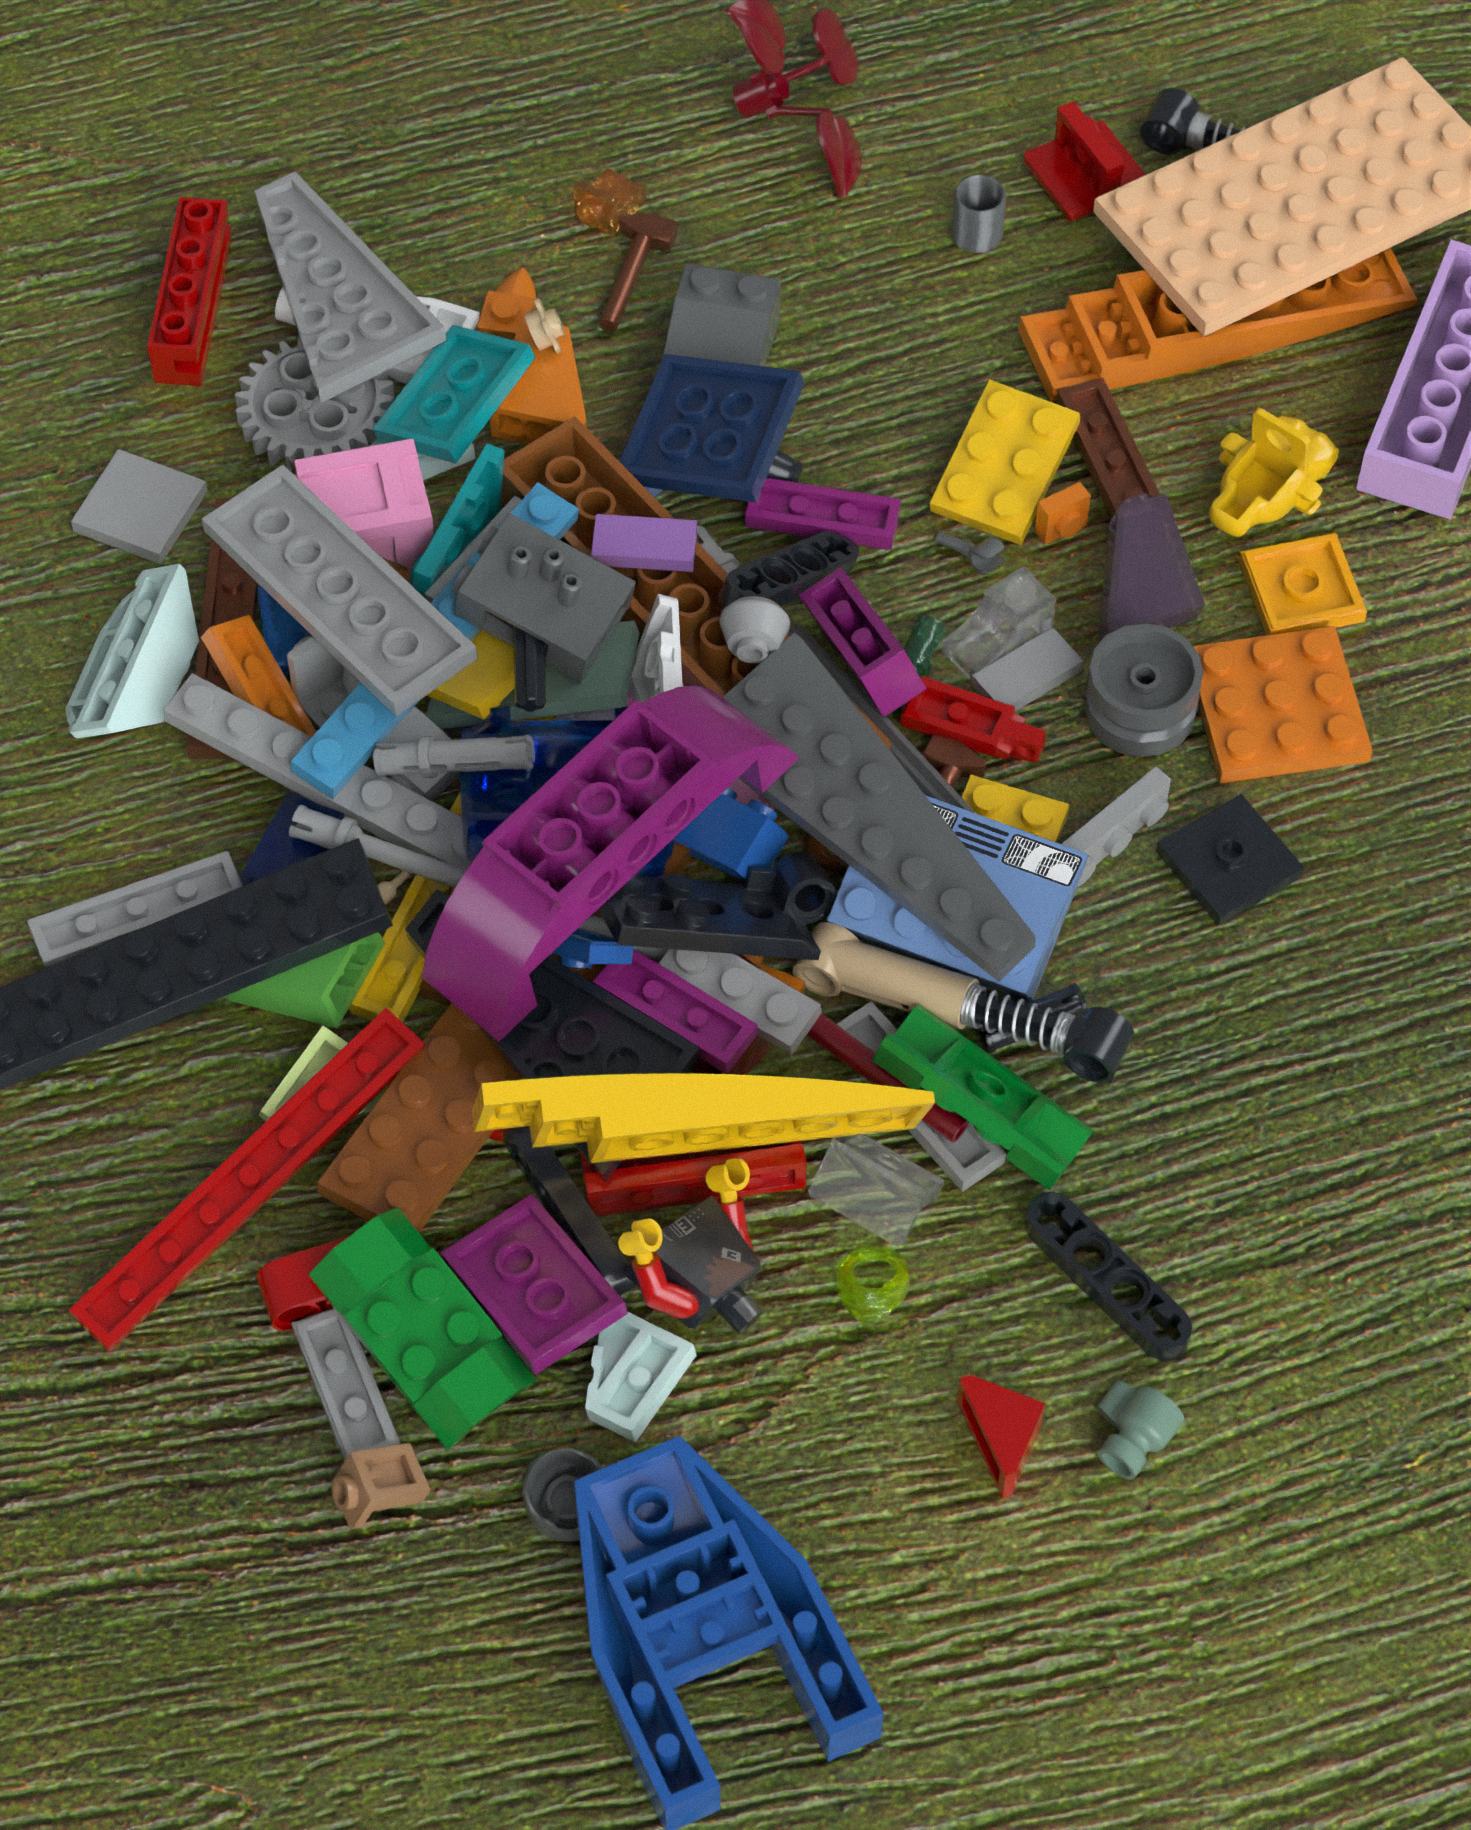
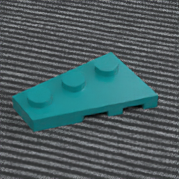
M486 443L423 556L418 557L413 564L409 583L424 598L428 589L501 511L505 450Z

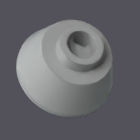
M758 596L742 597L735 600L721 612L719 621L728 649L740 660L747 663H760L774 650H778L790 629V619L787 613L776 602Z

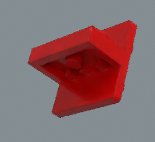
M1074 101L1058 107L1054 140L1026 151L1023 159L1025 165L1069 221H1075L1094 213L1095 198L1146 175L1104 121L1095 122L1091 116H1085Z

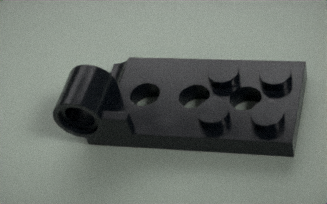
M793 852L781 858L774 868L748 866L743 884L690 880L678 874L653 877L641 876L636 873L599 908V911L617 945L819 960L821 950L805 924L819 922L830 914L837 897V891L814 855L807 852Z

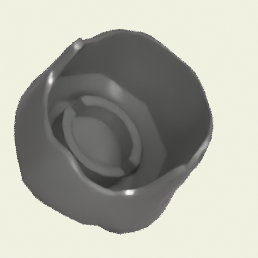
M569 1447L550 1450L539 1455L530 1463L523 1483L524 1507L533 1526L541 1534L556 1541L569 1542L580 1540L574 1480L605 1467L596 1458Z

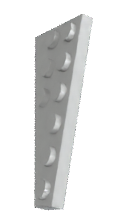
M295 171L254 191L257 207L320 403L447 341L444 325Z

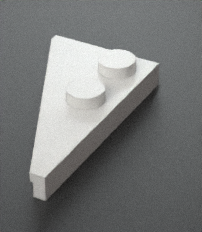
M657 594L636 650L629 691L633 700H637L640 703L659 693L683 686L677 598Z

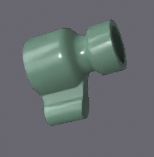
M1117 1380L1097 1405V1410L1108 1423L1115 1426L1120 1432L1118 1434H1111L1097 1454L1104 1465L1122 1478L1134 1480L1146 1464L1145 1454L1147 1452H1159L1164 1449L1184 1423V1415L1172 1400L1156 1389L1140 1386L1135 1390L1123 1381Z

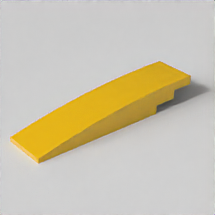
M733 1074L588 1075L481 1083L472 1108L474 1132L530 1126L532 1148L587 1142L590 1163L914 1129L935 1104L934 1092L794 1077Z

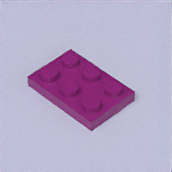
M532 1194L440 1253L444 1262L535 1375L628 1314L624 1300Z

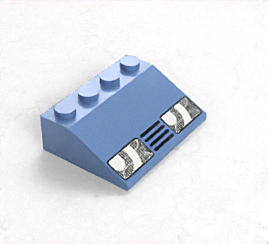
M926 796L1034 933L1036 947L1002 980L997 981L851 866L846 871L827 921L846 928L859 940L906 957L977 978L979 984L1018 999L1031 997L1034 1000L1089 855Z

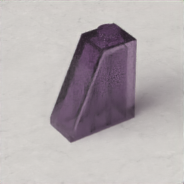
M1144 493L1125 499L1120 503V507H1118L1109 524L1098 630L1099 643L1107 634L1127 625L1148 623L1171 628L1193 622L1205 606L1166 494L1150 498L1148 494Z

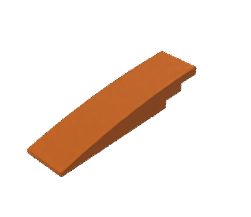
M1389 248L1206 336H1203L1145 270L1117 275L1114 288L1070 295L1065 309L1021 316L1018 331L1050 402L1057 399L1058 389L1102 377L1109 390L1261 354L1413 307L1416 304L1417 298L1392 249Z

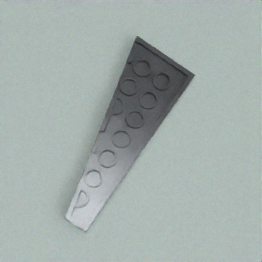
M793 633L779 646L778 650H774L722 697L799 757L763 793L739 776L738 779L997 981L1002 980L1036 947L1034 933L800 636Z

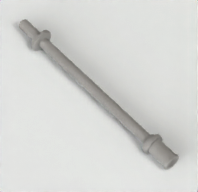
M304 805L298 806L293 815L292 821L298 822L297 825H290L289 828L290 837L299 838L327 849L335 848L359 838L368 858L456 888L466 871L457 866L363 834L355 819L345 816L343 820L308 809ZM591 915L579 927L613 937L604 919L595 915ZM634 946V949L659 961L662 960L669 950Z

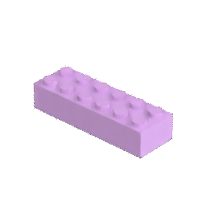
M1451 240L1364 452L1356 488L1358 491L1447 519H1451L1471 469V245Z

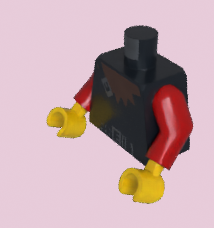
M730 1159L725 1162V1165L712 1166L708 1170L706 1183L712 1191L720 1192L721 1198L715 1200L710 1196L662 1231L659 1224L651 1218L634 1221L632 1223L633 1231L624 1232L619 1238L618 1245L621 1252L627 1256L635 1255L623 1274L641 1289L645 1303L650 1308L677 1318L688 1328L697 1329L719 1313L740 1335L751 1327L763 1313L759 1306L744 1292L761 1270V1264L755 1255L747 1228L743 1197L737 1196L736 1193L737 1190H742L747 1186L750 1178L749 1167L744 1160Z

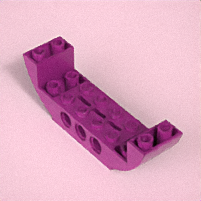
M698 685L682 686L659 693L643 703L635 700L482 841V850L463 874L434 928L426 952L422 974L423 979L499 1042L537 1006L529 974L739 776L763 793L799 759L798 755L712 689Z

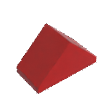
M971 1374L961 1377L959 1379L957 1396L958 1406L1001 1498L1009 1497L1014 1493L1041 1429L1045 1403Z

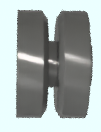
M1148 623L1123 626L1107 634L1093 651L1084 704L1088 726L1099 741L1118 753L1137 757L1162 755L1181 745L1193 729L1203 678V668L1198 652L1185 637L1167 627Z

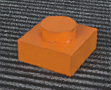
M1081 482L1038 501L1035 533L1044 545L1059 538L1072 537L1083 527L1087 526L1091 495Z

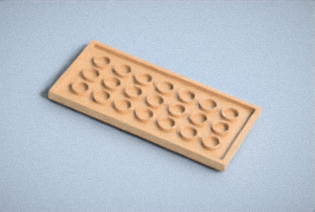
M1401 57L1095 198L1093 212L1203 336H1206L1470 210L1471 127L1408 61Z

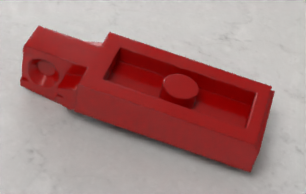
M924 676L920 677L927 689L907 702L901 714V726L930 736L937 734L961 741L971 750L995 758L998 756L1001 759H1009L1012 755L1016 759L1038 763L1045 748L1046 730L1026 724V719L1015 713L1014 706Z

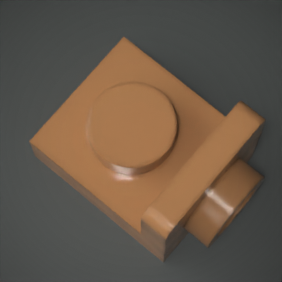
M410 1443L350 1452L332 1480L334 1503L339 1510L343 1511L350 1529L363 1527L373 1511L423 1503L431 1491Z

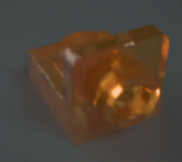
M609 168L592 185L579 180L573 187L575 216L580 218L587 226L598 228L611 236H614L620 229V216L633 215L646 202V188Z

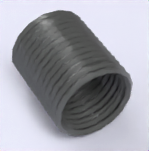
M973 175L963 179L957 184L954 191L952 238L959 247L966 251L978 253L992 250L1000 244L1003 237L1006 190L999 181L985 175Z

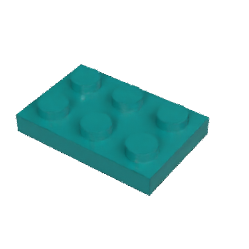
M452 325L446 332L447 341L433 349L374 426L373 431L379 443L385 444L414 439L417 453L456 464L534 361L535 356L529 344Z

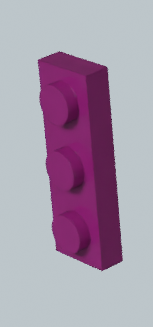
M766 478L757 503L748 502L745 514V527L811 537L824 531H833L845 535L856 545L892 550L900 515L901 499Z
M633 949L632 964H607L593 981V984L698 1046L700 1058L725 1074L729 1072L758 1035V1024Z

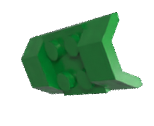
M919 1003L894 1035L888 1033L872 1059L874 1063L910 1089L919 1090L922 1087L926 1091L934 1092L935 1103L939 1107L950 1112H957L974 1125L976 1132L983 1139L992 1144H1000L1007 1150H1010L1005 1158L1048 1190L1061 1177L1094 1132L1090 1127Z
M399 1207L374 1217L334 1247L309 1273V1277L447 1452L457 1445L478 1423L509 1399L526 1391L537 1382L502 1338L503 1334L436 1250L434 1248L431 1249Z

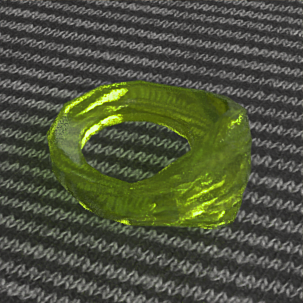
M883 1246L862 1247L851 1252L841 1263L837 1272V1291L843 1306L856 1320L863 1324L873 1323L889 1315L903 1302L909 1291L910 1277L907 1262L898 1252ZM871 1259L882 1260L891 1264L895 1268L896 1274L892 1280L884 1283L882 1288H867L857 1284V1278L853 1274L855 1267L863 1261Z

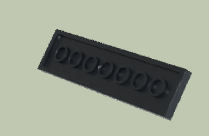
M359 838L0 987V1090L392 927V921Z

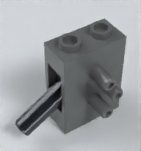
M509 513L499 529L491 526L486 532L478 549L481 557L474 568L466 565L457 577L452 592L457 594L454 615L514 647L515 705L517 708L524 709L525 712H534V710L544 708L546 704L545 665L581 684L629 608L636 582Z

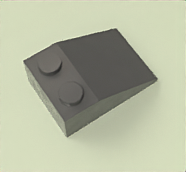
M686 263L675 298L663 357L665 354L766 367L779 323L781 279Z

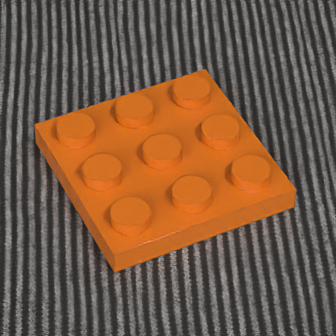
M1335 626L1193 646L1200 656L1203 668L1198 707L1220 784L1370 762L1373 749Z

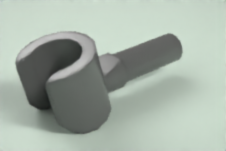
M939 531L935 541L967 556L973 568L980 574L990 573L1005 562V559L998 555L1004 550V545L995 536H989L978 545L969 541L966 542L942 531Z

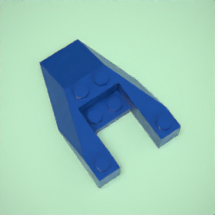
M681 1436L574 1480L592 1659L641 1782L664 1830L679 1829L720 1810V1784L674 1688L771 1646L827 1761H831L881 1738L883 1711L807 1560Z

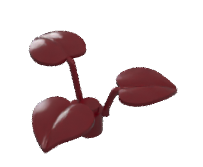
M738 0L734 2L724 12L739 27L753 57L761 68L759 71L751 73L750 78L734 84L733 98L737 109L745 118H751L767 112V116L770 119L779 115L815 116L818 138L836 187L838 199L847 196L857 181L862 168L861 150L847 120L842 116L834 118L829 108L782 106L784 100L788 99L790 95L788 82L826 64L837 85H849L856 80L859 72L857 53L852 42L845 34L839 17L828 8L815 13L812 20L813 36L823 56L783 75L780 72L784 67L785 54L782 49L786 44V34L775 8L767 0Z

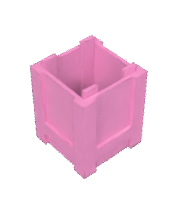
M414 439L294 460L296 474L294 475L409 583L413 564L418 557L423 556L434 536L432 514Z

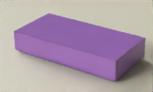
M596 514L591 558L609 567L693 572L697 520Z

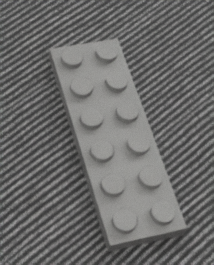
M283 464L202 518L204 532L395 716H398L478 659L476 646Z

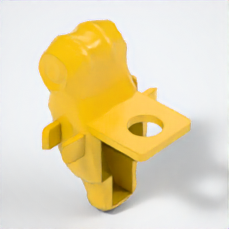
M1258 408L1253 413L1252 437L1250 441L1236 433H1229L1220 443L1224 449L1219 456L1220 461L1227 468L1221 479L1220 495L1212 501L1209 508L1210 521L1223 532L1240 537L1258 523H1270L1279 520L1293 507L1307 515L1313 514L1321 505L1318 497L1322 493V487L1316 481L1324 478L1329 473L1338 458L1339 449L1326 434L1310 428L1303 420L1287 416L1277 418L1266 410Z

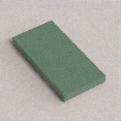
M634 620L619 622L581 684L545 665L546 704L542 709L534 710V712H525L524 709L517 708L515 705L514 688L504 698L500 706L484 720L431 697L426 717L438 728L446 729L626 707L640 632Z

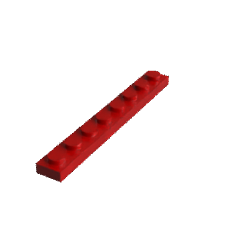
M386 1007L69 1309L70 1315L110 1353L396 1078L399 1072L425 1049V1043Z

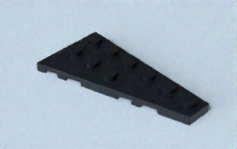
M436 889L405 928L409 941L424 959L434 928L449 899L448 895ZM549 956L529 974L537 1006L499 1042L481 1028L522 1080L614 1074H688L701 1057L698 1046ZM587 1142L574 1143L590 1163ZM623 1160L590 1163V1165L606 1182Z

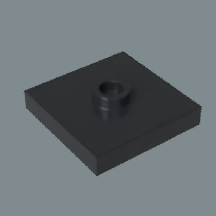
M1242 794L1157 843L1156 852L1218 926L1302 878L1304 866Z

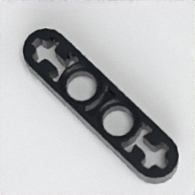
M833 531L818 533L729 572L718 595L719 602L726 608L739 598L758 596L770 599L781 607L799 599V594L840 567L849 575L858 558L859 550L857 545L843 534Z
M530 1126L509 1128L503 1131L504 1141L511 1157L550 1216L619 1296L634 1289L635 1284L623 1274L628 1267L627 1262L551 1147L532 1148Z
M1053 1191L1042 1192L1029 1202L1026 1212L1025 1229L1031 1241L1143 1351L1152 1358L1161 1361L1175 1360L1186 1352L1192 1332L1191 1319L1187 1313L1069 1198ZM1041 1213L1048 1217H1052L1056 1213L1061 1216L1060 1229L1052 1222L1047 1223L1045 1226L1041 1225ZM1063 1234H1066L1069 1238L1065 1245L1061 1246ZM1082 1246L1095 1247L1102 1253L1104 1261L1094 1268L1082 1267L1075 1261L1073 1253ZM1128 1283L1136 1286L1141 1291L1143 1298L1135 1305L1126 1306L1115 1301L1111 1291L1119 1284ZM1154 1305L1155 1307L1153 1311V1316L1151 1318L1147 1314V1312L1149 1311L1150 1307ZM1157 1324L1163 1329H1168L1171 1326L1177 1328L1175 1340L1169 1336H1164L1161 1339L1155 1337Z

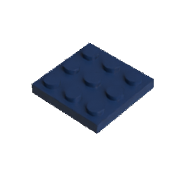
M665 354L619 462L643 487L757 503L804 386L800 371Z

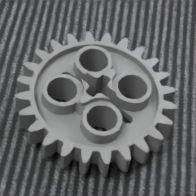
M299 337L298 347L292 349L284 341L279 342L280 354L277 356L264 350L262 352L264 365L250 362V377L244 376L239 379L241 391L235 393L238 426L242 427L245 442L253 441L254 453L256 455L267 451L269 464L271 465L285 458L287 469L290 472L295 469L294 460L368 447V443L372 444L377 440L373 431L374 426L394 402L395 398L393 381L388 380V372L385 371L320 403Z

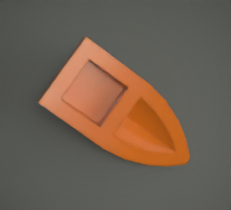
M522 267L511 273L494 291L488 290L477 325V331L514 340L522 317H525L524 314L536 310L534 299H536L535 286L525 268Z

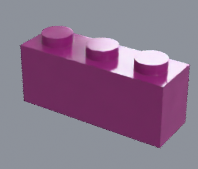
M842 567L799 594L825 639L883 717L927 689L902 646Z

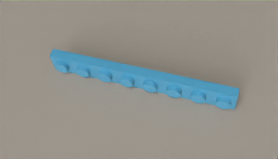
M537 483L511 514L560 540L578 520L579 508L540 483ZM478 550L431 602L470 641L476 637L481 629L454 615L457 594L453 593L452 589L457 577L466 565L474 568L481 557ZM360 682L291 760V772L331 799H334L371 757L374 749H376V743L384 742L419 701L398 716H395Z

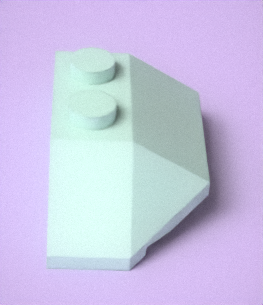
M180 564L143 570L134 582L137 587L122 599L101 629L65 708L67 721L70 725L69 732L76 739L115 733L164 722L163 710L177 693L184 675L190 668L191 658L199 642L186 570Z

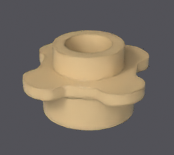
M536 298L534 302L537 309L524 314L533 340L539 350L553 345L556 353H561L562 349L557 339L565 335L561 320L554 307L545 310L540 298Z

